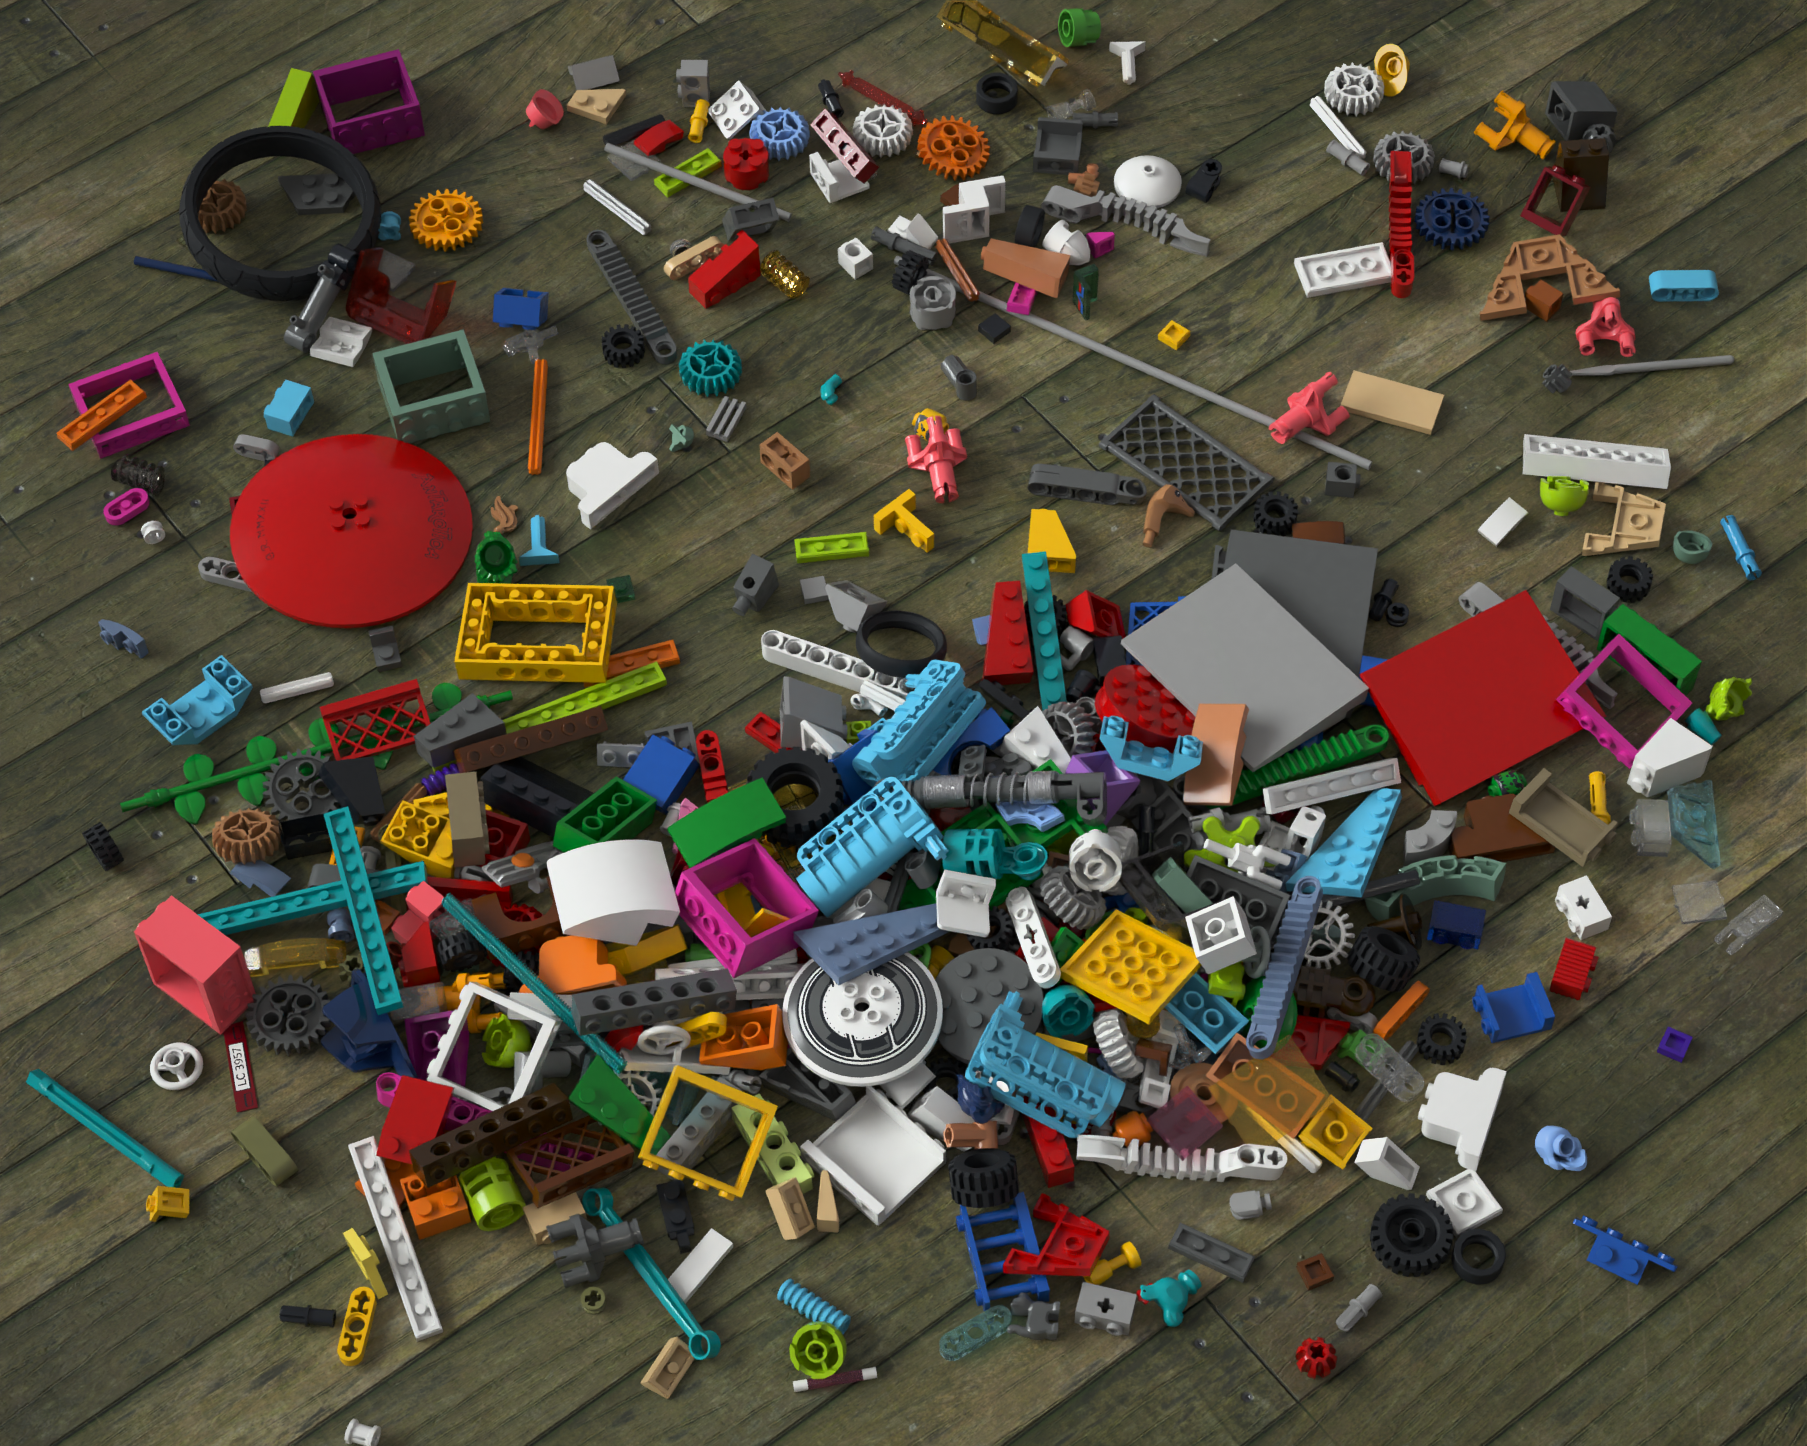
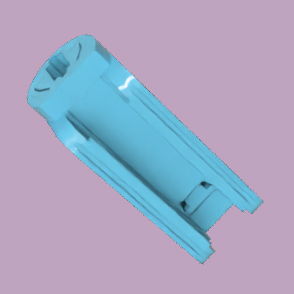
M931 660L920 675H906L908 681L905 685L915 688V690L908 693L906 701L895 709V714L891 719H887L884 722L881 731L873 735L871 743L864 747L852 761L856 773L872 788H874L877 781L887 777H895L901 782L903 780L908 782L909 780H914L915 783V780H919L922 776H928L984 708L986 700L982 694L964 686L963 678L965 677V671L960 664Z
M887 777L801 846L797 853V858L805 871L796 880L826 917H830L914 847L918 851L922 848L925 852L929 850L937 861L940 858L944 860L949 850L941 841L944 838L941 831L918 801L911 797L910 793L897 778ZM891 786L894 788L892 793L888 790ZM872 802H877L874 810L866 812L867 806ZM852 819L854 824L849 826L848 822ZM835 834V841L832 844L826 845V840ZM820 845L823 850L820 851L818 846ZM808 853H812L813 857L811 859H808Z
M1009 991L1004 1003L1000 1004L993 1013L978 1042L965 1073L966 1080L973 1084H978L981 1088L991 1087V1093L995 1099L1069 1138H1077L1078 1135H1082L1088 1123L1100 1128L1117 1108L1126 1083L1023 1029L1025 1023L1020 1020L1022 1014L1017 1012L1023 998L1020 997L1019 992L1015 991V993ZM977 1070L981 1072L980 1079L975 1077ZM990 1077L994 1078L990 1084L987 1083ZM998 1081L1007 1084L1009 1091L1004 1092L998 1089L996 1083ZM1017 1090V1093L1015 1094L1016 1096H1011L1013 1092ZM1024 1096L1029 1097V1099H1028V1102H1029V1103H1028V1104H1026L1025 1102H1023V1101H1024V1098H1023ZM1040 1102L1041 1105L1038 1107V1109H1036V1104ZM1044 1107H1052L1056 1112V1117L1047 1115ZM1064 1115L1065 1117L1063 1118V1122L1059 1121L1061 1117ZM1071 1121L1076 1122L1077 1128L1075 1130L1071 1127Z

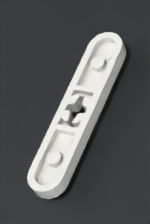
M1025 887L1015 888L1009 892L1006 898V905L1031 975L1040 987H1053L1059 981L1061 971L1034 897ZM1030 930H1033V932L1035 933V944H1033V942L1031 941L1032 935Z

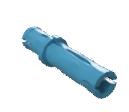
M1727 515L1726 518L1729 523L1726 522L1725 518H1722L1720 523L1736 553L1735 559L1742 566L1748 580H1755L1756 578L1753 573H1756L1758 578L1762 575L1755 561L1756 555L1749 548L1735 516Z

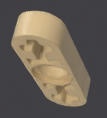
M712 236L669 259L664 265V272L672 280L680 279L698 269L709 258L713 261L723 252L721 248L724 244L718 237Z

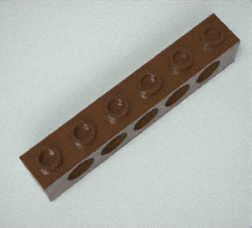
M599 706L453 750L459 773H467L607 731L608 727L602 707Z

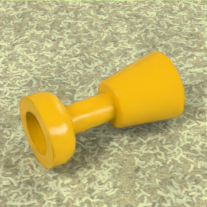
M1128 1241L1121 1245V1255L1109 1261L1106 1259L1098 1260L1091 1276H1083L1085 1282L1100 1286L1113 1275L1112 1271L1125 1264L1131 1269L1140 1267L1142 1264L1134 1245Z

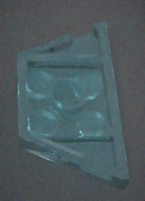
M1712 780L1671 788L1667 791L1671 836L1710 868H1717L1721 865Z

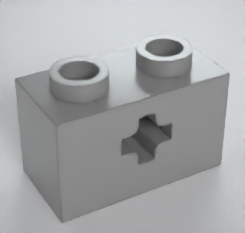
M1083 1282L1075 1311L1074 1323L1086 1329L1098 1328L1106 1330L1109 1334L1115 1336L1122 1334L1129 1336L1137 1294Z

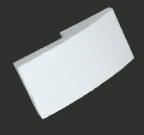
M1509 497L1482 524L1478 532L1497 547L1508 533L1517 527L1528 512Z

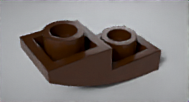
M1315 521L1292 524L1293 538L1345 544L1343 522Z

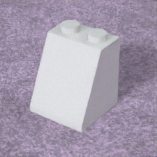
M1670 718L1635 756L1627 784L1634 791L1648 798L1699 778L1704 774L1713 746Z

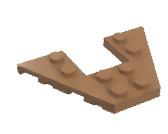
M1560 234L1513 242L1510 254L1504 261V267L1493 284V290L1487 296V303L1483 311H1480V320L1484 321L1527 313L1522 280L1567 273L1573 305L1601 301L1609 297L1618 298L1620 297V289L1613 287L1606 280L1604 274L1597 272L1593 264L1587 259L1580 257L1577 254V250L1572 245L1567 244Z

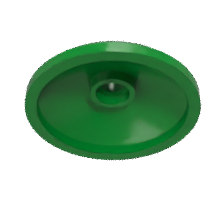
M1266 976L1249 981L1245 985L1243 999L1238 1000L1236 1004V1009L1249 1020L1240 1034L1244 1038H1247L1252 1023L1251 1016L1254 1015L1257 997H1260V988H1263V979H1266ZM1293 993L1273 1054L1281 1050L1288 1043L1296 1026L1297 1004ZM1259 1040L1254 1045L1261 1049L1267 1045V1041Z

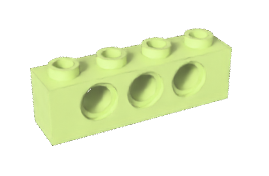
M760 1093L755 1095V1097L764 1100ZM737 1104L731 1108L732 1118L750 1147L757 1129L756 1126L759 1124L762 1114ZM773 1117L757 1160L773 1186L796 1177L802 1194L813 1189V1170L808 1163L804 1164L800 1159L801 1152L795 1142L790 1143L787 1138L788 1131L782 1121L777 1122L776 1118ZM771 1145H779V1146H780L778 1149H770V1148H768V1147L771 1146ZM784 1166H792V1167H793L791 1170H787V1171L781 1169V1168L784 1167Z

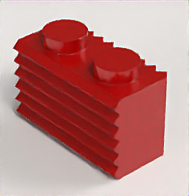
M1566 937L1549 991L1561 996L1565 995L1571 999L1575 998L1576 1000H1580L1582 992L1588 993L1592 978L1587 977L1589 970L1595 971L1599 958L1594 955L1596 947Z

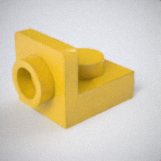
M157 1186L153 1194L148 1196L146 1202V1211L150 1212V1221L156 1222L159 1216L187 1218L189 1215V1189Z

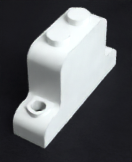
M601 442L588 449L580 459L572 462L566 471L568 488L570 492L581 500L578 509L581 513L582 523L589 529H592L659 474L657 458L649 452H640L633 458H628L611 444Z
M1488 1068L1484 1071L1483 1075H1480L1478 1081L1443 1072L1436 1076L1434 1084H1428L1425 1098L1429 1100L1427 1105H1421L1418 1119L1423 1121L1421 1131L1429 1139L1456 1146L1455 1154L1458 1155L1459 1164L1464 1168L1477 1171L1507 1071Z

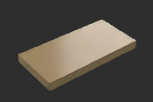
M1353 370L1340 406H1343L1352 414L1431 435L1444 400V395Z

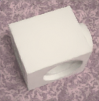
M854 238L838 248V263L856 280L873 269V254L857 238Z

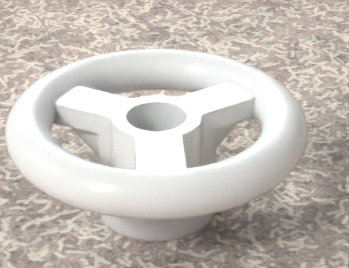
M669 1020L653 1023L651 1028L642 1032L637 1044L646 1053L669 1055L674 1054L675 1047H680L681 1050H684L690 1044L691 1037L685 1029L674 1026V1023ZM648 1038L656 1041V1047L645 1043V1040ZM681 1041L676 1045L666 1047L667 1045H670L672 1042Z
M181 1042L168 1044L162 1047L151 1061L150 1073L152 1079L157 1085L167 1090L187 1088L200 1077L203 1070V1058L200 1052L190 1044ZM192 1055L195 1060V1069L187 1077L184 1072L185 1063ZM158 1071H170L177 1075L180 1082L166 1081L160 1076Z

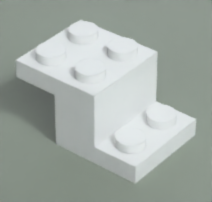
M1004 176L959 183V204L943 207V239H947L950 244L989 237V215L1005 213Z

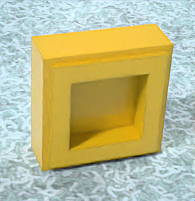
M1171 320L1158 334V340L1177 350L1190 337L1191 331Z

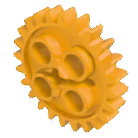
M448 189L445 190L444 194L437 190L435 196L428 193V199L421 197V204L414 203L415 209L410 210L409 225L411 233H413L414 239H418L420 245L425 243L427 249L434 245L435 251L440 247H443L444 252L447 251L448 247H452L455 251L456 245L459 244L464 248L465 241L472 243V237H478V231H482L483 215L478 201L474 202L473 196L467 198L466 192L458 195L456 189L452 194L449 193Z

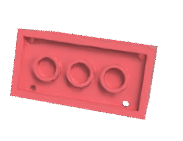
M172 895L165 902L160 903L149 918L139 923L134 933L153 984L220 1035L248 1008V1003H254L252 995H256L241 947Z

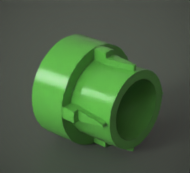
M1083 8L1064 9L1060 13L1058 21V32L1062 44L1065 47L1086 46L1087 43H1096L1101 33L1099 15L1096 12H1092V10H1083Z

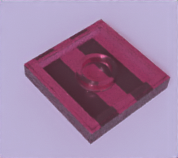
M1188 1086L1147 1119V1122L1182 1161L1223 1127Z

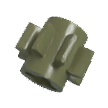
M361 954L357 956L347 955L344 963H339L341 981L348 980L349 987H351V974L353 970L358 968L362 973L366 972Z

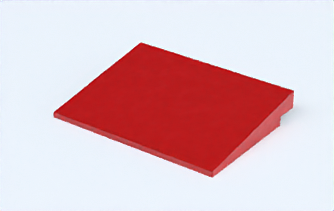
M1527 590L1359 674L1362 681L1369 687L1368 692L1419 786L1423 784L1434 806L1584 729L1579 724V721L1572 714L1566 712L1565 708L1556 700L1575 680L1579 672ZM1584 682L1575 692L1603 718L1607 717Z

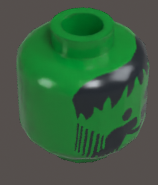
M1515 770L1496 774L1491 779V786H1488L1489 796L1495 797L1506 794H1515L1517 796L1527 786V781L1523 774H1519Z

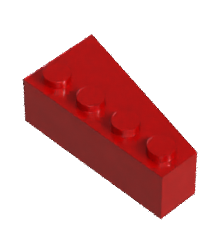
M1020 580L996 582L993 590L982 680L987 679L991 683L994 680L1001 685L1030 683L1034 672Z

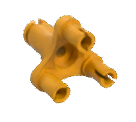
M1502 90L1494 100V103L1498 105L1494 111L1508 119L1506 125L1501 132L1497 133L1485 125L1484 122H1481L1475 129L1474 134L1489 143V147L1495 151L1517 141L1534 154H1539L1540 158L1544 160L1555 146L1556 141L1554 139L1551 140L1547 134L1530 123L1531 119L1526 115L1525 103L1520 100L1516 101Z
M477 972L472 975L461 973L457 975L453 985L428 987L426 989L418 988L416 994L421 995L422 998H415L417 1011L419 1014H426V1012L430 1014L458 1010L461 1003L459 999L460 993L469 982H478L491 989H507L506 984L503 982L504 972L494 974ZM478 994L467 1016L468 1030L471 1034L481 1033L482 1030H486V1027L493 1018L499 1019L501 1014H503L502 1012L480 1014L482 996Z

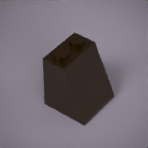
M1605 138L1560 141L1555 165L1566 169L1565 174L1571 177L1577 175L1585 179V184L1591 187L1579 211L1605 209L1609 152ZM1553 176L1552 179L1560 212L1569 211L1579 189Z

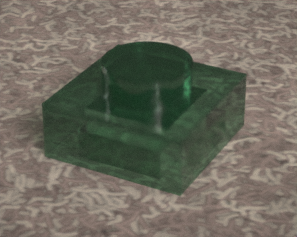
M630 575L606 579L607 586H614L617 603L635 600Z

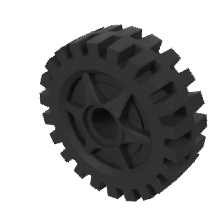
M1409 1193L1406 1198L1404 1194L1398 1195L1396 1199L1392 1197L1387 1200L1386 1204L1383 1203L1374 1216L1370 1232L1372 1251H1376L1375 1257L1377 1260L1380 1261L1382 1259V1265L1385 1268L1391 1266L1392 1272L1395 1274L1398 1271H1402V1276L1409 1277L1410 1273H1413L1414 1277H1420L1422 1272L1428 1275L1432 1269L1436 1271L1441 1263L1445 1262L1450 1252L1453 1240V1226L1450 1224V1217L1448 1214L1444 1215L1445 1209L1441 1205L1436 1207V1201L1430 1199L1429 1202L1425 1201L1426 1196L1424 1195L1415 1198V1193ZM1412 1232L1416 1234L1417 1237L1411 1238L1408 1237L1405 1233Z

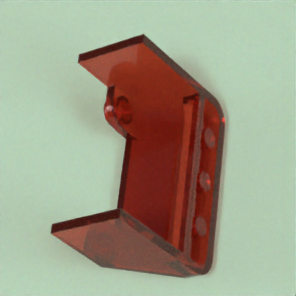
M377 247L361 250L346 302L347 315L357 322L372 327L406 344L428 339L446 318L457 281L449 280L434 283L430 300L427 302L425 310H422L388 294L391 285L390 279L385 273L378 270L383 248Z

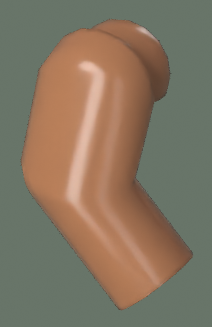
M1090 163L1087 165V171L1085 172L1095 175L1096 179L1099 176V167L1097 164ZM1085 172L1069 173L1068 184H1075L1078 175L1084 177Z

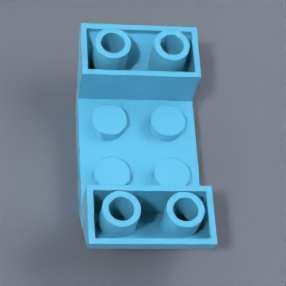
M222 655L202 669L205 681L180 699L169 705L163 698H160L142 711V715L172 745L200 743L236 717L253 688L252 684Z
M1104 716L1099 739L1119 769L1170 781L1200 765L1203 741H1199L1195 736L1185 735L1183 737L1178 735L1174 752L1169 753L1167 749L1162 747L1150 748L1138 741L1127 742L1126 736L1129 722L1124 721L1123 718L1118 716Z

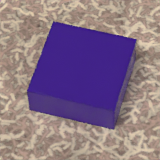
M1667 1027L1657 1053L1682 1063L1693 1037Z

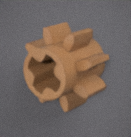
M1085 172L1084 177L1078 175L1073 191L1094 197L1097 194L1100 182L1095 181V175Z

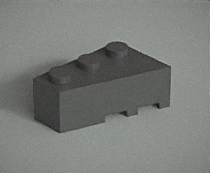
M472 693L414 735L418 754L435 768L454 761L453 750L507 733L505 722Z
M791 1047L787 1049L786 1066L766 1069L759 1075L764 1088L834 1121L840 1119L856 1104L852 1092L845 1085L831 1082L813 1073L797 1058Z

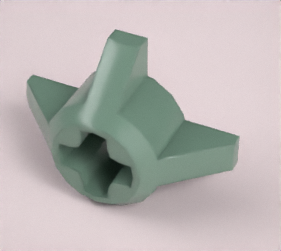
M671 424L669 429L673 434L672 444L669 449L675 452L690 446L694 440L692 428L684 425L677 427Z

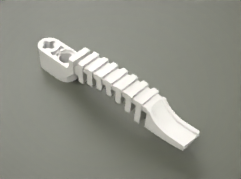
M1078 1135L1076 1160L1100 1162L1113 1167L1116 1171L1123 1170L1126 1174L1137 1172V1175L1142 1176L1147 1173L1151 1177L1163 1175V1178L1170 1179L1171 1176H1177L1176 1179L1181 1180L1184 1177H1189L1190 1180L1195 1181L1197 1178H1202L1203 1181H1210V1179L1217 1177V1182H1224L1225 1177L1232 1176L1272 1181L1282 1175L1287 1163L1286 1153L1281 1148L1273 1146L1243 1144L1220 1153H1215L1214 1149L1208 1148L1205 1156H1200L1201 1149H1194L1192 1155H1187L1188 1149H1183L1179 1154H1174L1173 1148H1168L1166 1153H1162V1146H1155L1152 1152L1150 1151V1143H1143L1141 1149L1138 1150L1139 1139H1132L1127 1148H1122L1125 1138L1098 1135ZM1241 1158L1248 1159L1251 1163H1245Z

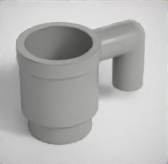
M1072 626L1066 628L1060 637V642L1064 645V648L1073 654L1069 659L1060 654L1062 668L1071 671L1080 660H1086L1093 653L1094 639Z

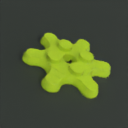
M1210 816L1204 820L1202 828L1207 834L1208 839L1227 847L1233 848L1236 843L1245 846H1256L1254 838L1260 830V822L1254 816H1247L1242 820L1238 829L1228 831L1222 826L1221 821L1217 817ZM1204 848L1201 850H1188L1183 855V863L1188 868L1196 855L1238 873V870L1225 864L1224 856ZM1266 861L1264 863V867L1272 868L1276 866Z

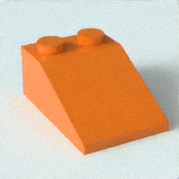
M778 1004L724 1014L727 1017L726 1033L701 1043L699 1062L703 1065L753 1070L786 1066L788 1041L783 1026L782 1010Z

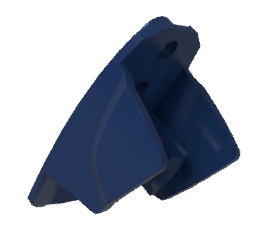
M358 968L353 970L351 974V987L332 999L322 1009L323 1014L336 1026L321 1038V1045L343 1066L354 1073L394 1067L400 1076L406 1075L418 1078L409 1055L388 1014H377L366 972L362 973Z

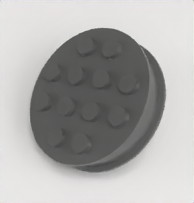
M976 949L954 958L937 975L935 981L940 990L943 1007V1020L938 1040L946 1051L958 1061L969 1065L993 1013L1000 1004L1004 1003L1009 991L1012 993L1017 991L1020 993V997L1023 998L1017 1011L1022 1014L1020 1020L1025 1023L1023 1029L1034 1035L1036 1032L1043 1033L1045 1026L1042 1022V1001L1045 997V992L1034 981L1028 964L1018 956L1000 949Z

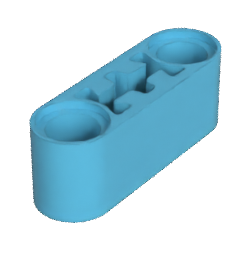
M1660 270L1653 272L1649 276L1652 299L1658 302L1711 301L1719 295L1716 274L1711 270Z

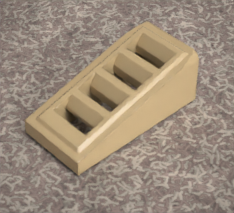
M822 1170L817 1210L818 1232L838 1233L839 1217L828 1171Z

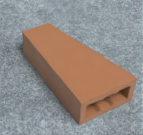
M992 238L987 247L983 246L981 252V260H984V270L1054 298H1058L1068 276L1071 255Z

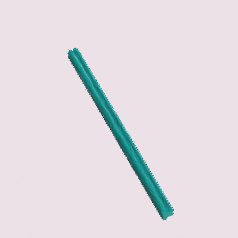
M448 893L442 899L441 905L495 955L501 963H504L503 965L539 997L556 1016H559L576 1035H579L571 1014V1007L569 1008L567 1003L564 1004L565 1001L562 1002L563 999L555 995L556 993H553V990L551 991L547 984L544 985L545 982H542L543 980H540L538 975L535 976L536 974H533L534 972H531V969L529 970L525 963L522 964L523 961H520L521 959H518L516 954L513 955L514 953H511L512 951H509V948L507 949V946L501 940L498 941L499 938H496L497 936H494L490 930H487L488 928H485L486 926H483V923L481 924V921L475 915L472 916L473 913H470L471 911H468L464 905H461L462 903H459L460 901H457L458 899H455L453 894ZM598 1033L578 1036L606 1061L617 1074H620L628 1065V1061L625 1062V1059L620 1057L621 1055H618L616 1050L613 1051L614 1048L611 1049L612 1046L609 1047L610 1044L604 1042L605 1039L602 1040L603 1037L600 1038Z

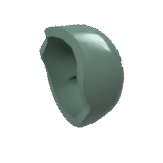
M1679 531L1673 540V551L1680 561L1687 564H1698L1708 557L1713 544L1702 533Z

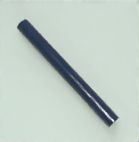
M139 256L134 258V265L218 282L203 269Z

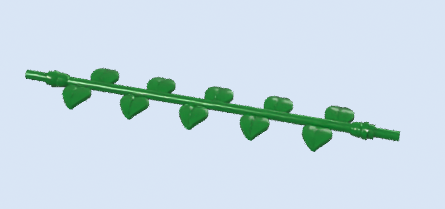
M441 683L434 688L432 701L435 708L439 711L428 714L430 723L461 702L462 693L456 685ZM511 690L488 697L486 695L476 696L489 709L490 706L513 700ZM391 708L383 709L379 717L391 722L396 711ZM399 715L395 724L407 729L412 719L399 722ZM323 719L314 720L309 727L308 734L310 741L315 747L309 749L312 756L321 751V759L323 760L325 758L323 754L333 752ZM376 720L374 726L377 729L371 730V732L382 736L388 726ZM416 721L412 729L424 726V724ZM331 724L332 732L339 735L337 724ZM392 728L388 736L399 733V731ZM363 733L346 738L358 744ZM367 735L363 742V747L373 749L377 746L379 740ZM264 736L252 738L246 747V753L253 765L212 776L214 772L213 761L205 755L194 754L187 758L183 768L185 777L190 783L170 789H152L150 792L144 793L145 796L120 803L122 812L147 805L148 808L153 806L156 808L160 804L167 803L172 798L177 797L175 799L177 813L187 822L196 825L206 807L204 796L197 791L239 779L238 790L241 796L249 803L261 806L264 800L263 792L268 790L263 788V782L268 781V779L261 772L271 770V763L279 766L278 757L275 758L277 752L276 744L272 739ZM343 742L339 750L351 746ZM308 749L302 750V755H306ZM393 750L372 756L375 767L385 770L392 757ZM287 755L281 756L284 760L288 759ZM304 768L301 772L303 776H310L313 770Z

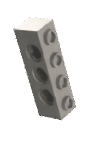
M719 1077L717 1080L720 1083L742 1091L722 1077ZM707 1092L657 1153V1156L692 1169L731 1121V1108L737 1104ZM662 1167L658 1168L659 1172L669 1177L673 1181L678 1180L671 1176H668L669 1170L664 1169Z

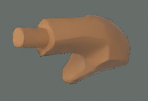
M1164 485L1154 493L1149 501L1143 533L1146 534L1143 541V546L1152 547L1155 537L1159 534L1161 518L1164 513L1173 512L1188 517H1193L1195 511L1187 505L1179 490L1173 485Z

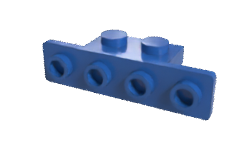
M1585 1215L1582 1216V1219L1576 1217L1573 1221V1224L1598 1235L1587 1261L1638 1285L1649 1260L1673 1272L1678 1268V1265L1673 1263L1675 1260L1673 1257L1659 1252L1657 1256L1647 1251L1649 1246L1635 1239L1630 1243L1622 1239L1624 1234L1608 1227L1607 1231L1596 1227L1598 1222Z

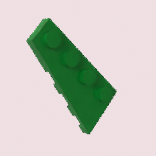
M596 1055L568 1097L569 1102L641 1151L654 1117L599 1055ZM660 1126L650 1151L654 1155H657L671 1137L662 1126Z

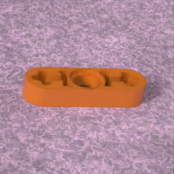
M1420 981L1415 982L1378 1022L1372 1034L1382 1042H1386L1425 1000L1430 988Z

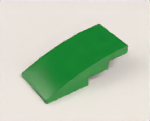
M762 777L694 810L669 826L668 832L688 867L691 868L754 838H761L763 831L784 824L786 816Z

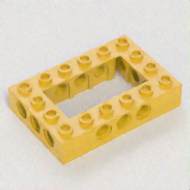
M468 583L454 661L459 680L606 683L617 609L614 586ZM493 621L586 623L585 633H582V653L579 652L577 646L566 644V646H546V644L531 646L522 645V643H517L516 645L490 643Z

